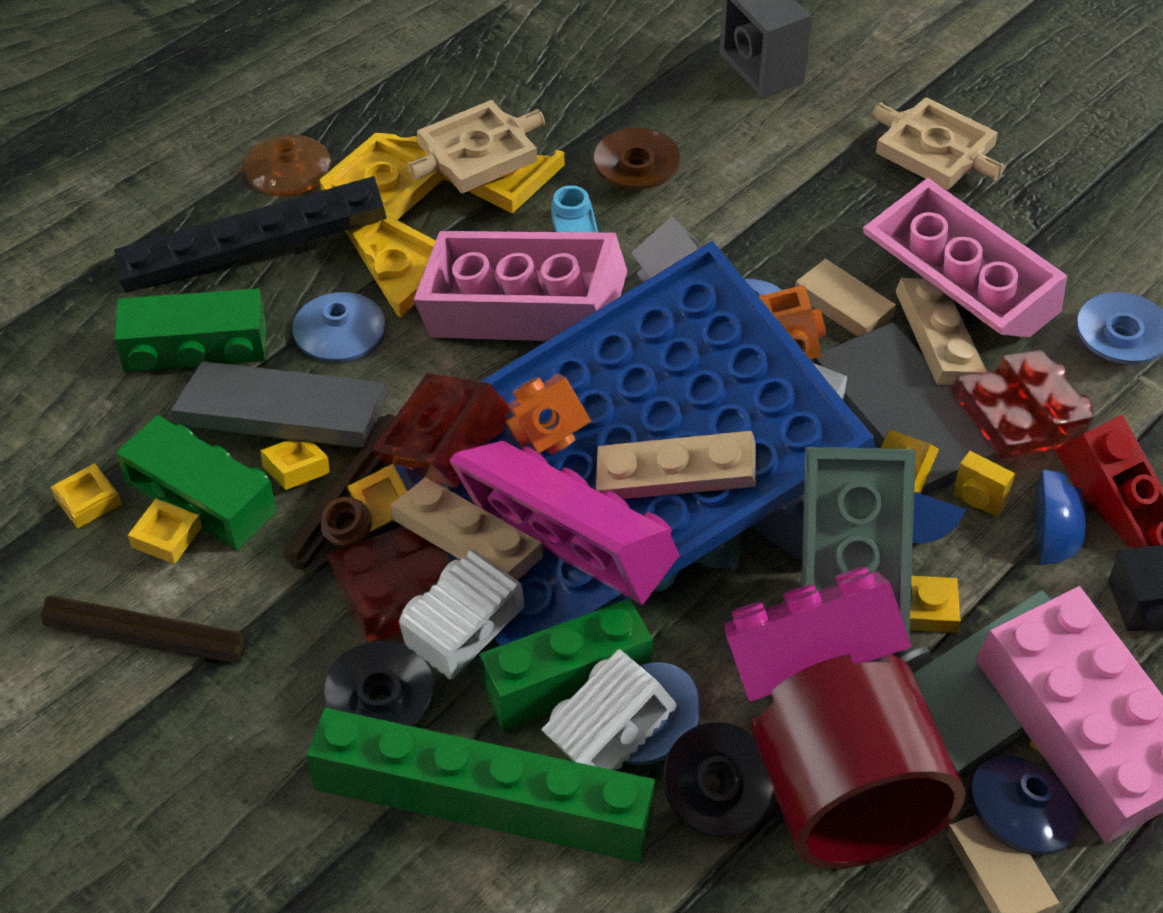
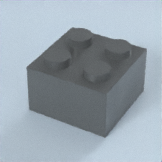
M722 0L719 53L762 98L803 84L805 82L806 64L809 59L808 44L812 28L811 15L796 0Z

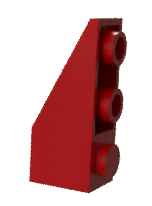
M1123 414L1055 449L1075 488H1082L1085 501L1130 548L1163 545V487Z

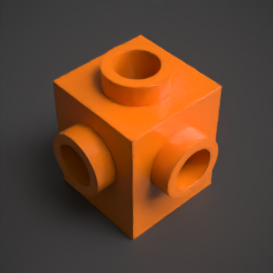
M804 285L758 296L809 359L822 356L818 338L826 336L823 316L820 308L812 310Z
M559 373L543 383L540 377H536L514 390L513 394L516 399L507 404L513 417L505 421L520 447L529 443L536 452L541 453L546 449L549 454H554L570 445L576 439L573 432L592 422L567 378ZM545 409H549L550 413L547 420L539 423L540 413Z

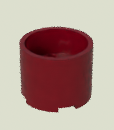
M848 654L807 667L776 686L771 691L774 702L765 710L762 716L752 718L751 731L797 854L810 865L832 869L851 868L894 857L920 845L940 832L955 818L963 806L966 795L965 788L910 666L896 656L888 654L881 662L854 664L851 655Z

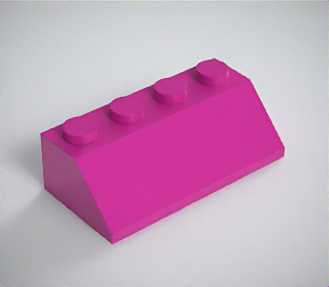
M499 441L456 452L449 460L476 506L540 541L543 550L640 605L645 603L680 556L671 537L672 529L660 517L650 512H646L643 516L631 510L628 504L614 492L604 490L600 493L590 488L579 474L568 468H563L562 471L551 467L538 452L525 446L520 450L505 441Z

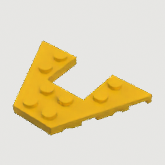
M374 133L319 180L320 188L322 191L375 176L387 219L348 229L345 232L396 315L402 317L415 305L414 298L436 240L397 220L443 179L451 181L446 175L437 171L423 176L416 181L413 180L409 174L407 163L427 156L425 151L418 145L416 136L403 138L395 134ZM556 150L553 156L537 155V162L468 192L513 214L565 165L564 152Z

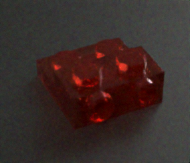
M1042 350L1003 356L997 370L958 376L951 388L953 395L1001 459L1059 448L1086 433L1095 417L1090 399L1084 394L1078 395L1066 381V371L1063 365L1058 361L1051 362Z
M426 373L375 444L372 451L384 463L414 469L422 479L427 477L439 485L457 488L461 480L449 460L456 452L487 445L495 435L502 433L506 428L507 424L505 421L508 420L507 414L510 410L504 399L489 383Z
M404 526L327 555L329 568L367 643L383 637L389 638L400 634L402 631L399 620L408 602L415 596L424 595V593L430 591L433 585H437L442 571L451 562L445 550Z

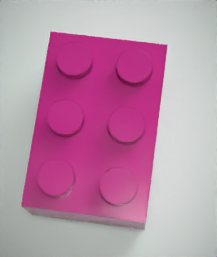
M864 566L835 576L837 585L819 591L816 590L814 584L805 585L784 593V603L765 609L762 602H756L732 611L733 620L724 623L726 637L749 702L771 695V691L784 680L819 662L850 654L854 664L863 663L911 648L912 646L890 582L878 571L868 572L867 567Z

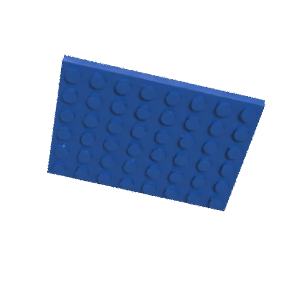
M713 240L378 443L390 464H394L407 491L427 477L474 504L449 460L456 452L499 441H505L522 450L523 447H520L505 422L513 417L507 407L508 403L516 399L513 391L536 377H540L543 383L558 373L567 378L592 422L573 432L576 438L575 441L554 454H549L545 449L539 454L547 461L548 465L559 471H562L563 468L573 470L594 490H596L598 446L752 431L756 442V487L623 499L631 510L643 516L646 512L653 513L664 520L672 529L671 537L680 556L660 582L804 493L805 447L876 448L874 437ZM545 409L540 413L539 423L547 420L550 413L549 409ZM529 443L525 445L526 447L532 449ZM442 549L449 563L458 559ZM543 550V558L517 580L522 586L525 607L494 638L498 645L502 646L629 598Z

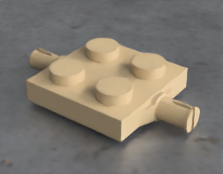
M927 97L914 108L904 112H898L881 102L872 111L871 118L873 120H877L890 127L878 139L876 154L925 179L929 178L946 190H949L965 174L974 170L991 178L993 181H997L1004 171L1005 165L985 156L995 146L998 132Z
M490 100L417 130L418 145L425 151L427 156L413 162H408L409 174L416 181L435 171L446 175L461 194L537 162V147L525 136V133L543 127L545 125L544 116L541 111L539 112V109H535L516 118L503 112L493 100Z

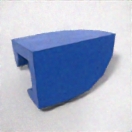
M1042 469L1033 504L1040 565L1060 563L1078 552L1085 542L1087 515L1082 488L1077 489L1069 485L1066 475L1063 473Z
M914 492L913 543L923 544L943 538L958 526L967 509Z

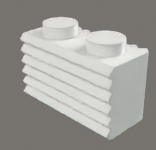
M474 549L469 550L466 557H462L461 560H454L445 567L437 585H433L429 592L424 593V595L415 596L408 602L399 620L404 642L410 650H413L425 661H428L432 667H436L448 679H453L525 607L522 586L520 582Z
M618 649L609 659L602 660L593 667L588 681L571 699L560 702L553 709L550 721L541 730L573 762L616 770L622 767L623 761L629 760L631 753L637 752L638 745L644 744L646 737L652 736L653 730L660 727L661 721L668 719L669 713L676 710L677 704L655 678L622 650Z

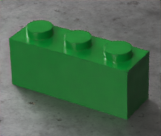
M260 288L118 299L115 343L123 371L196 367L202 361L222 364L265 361L266 319Z
M156 415L116 451L125 484L153 501L159 499L198 514L202 525L201 530L236 551L277 512L272 482L263 471L256 467H246L234 460L222 447L218 445L210 446L195 437L186 426L179 423L175 425L159 415Z
M630 598L479 654L482 690L503 732L551 714L560 702L571 699L588 681L589 674L597 663L609 659L618 649L627 654L639 666L652 663L653 639Z

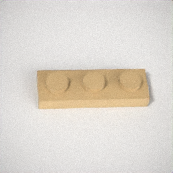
M901 278L895 292L936 384L981 387L987 371L953 299L925 278Z
M752 431L598 446L596 491L602 493L604 490H609L622 499L756 487V442Z
M427 477L390 505L393 521L460 560L462 557L467 556L469 550L474 549L515 580L521 578L543 558L542 543Z

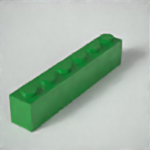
M330 708L324 709L306 754L314 790L638 863L642 861L654 814L655 779Z

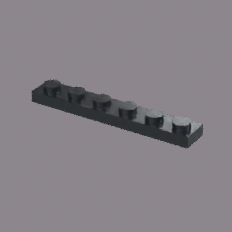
M375 176L114 249L119 280L125 293L384 220L387 219Z

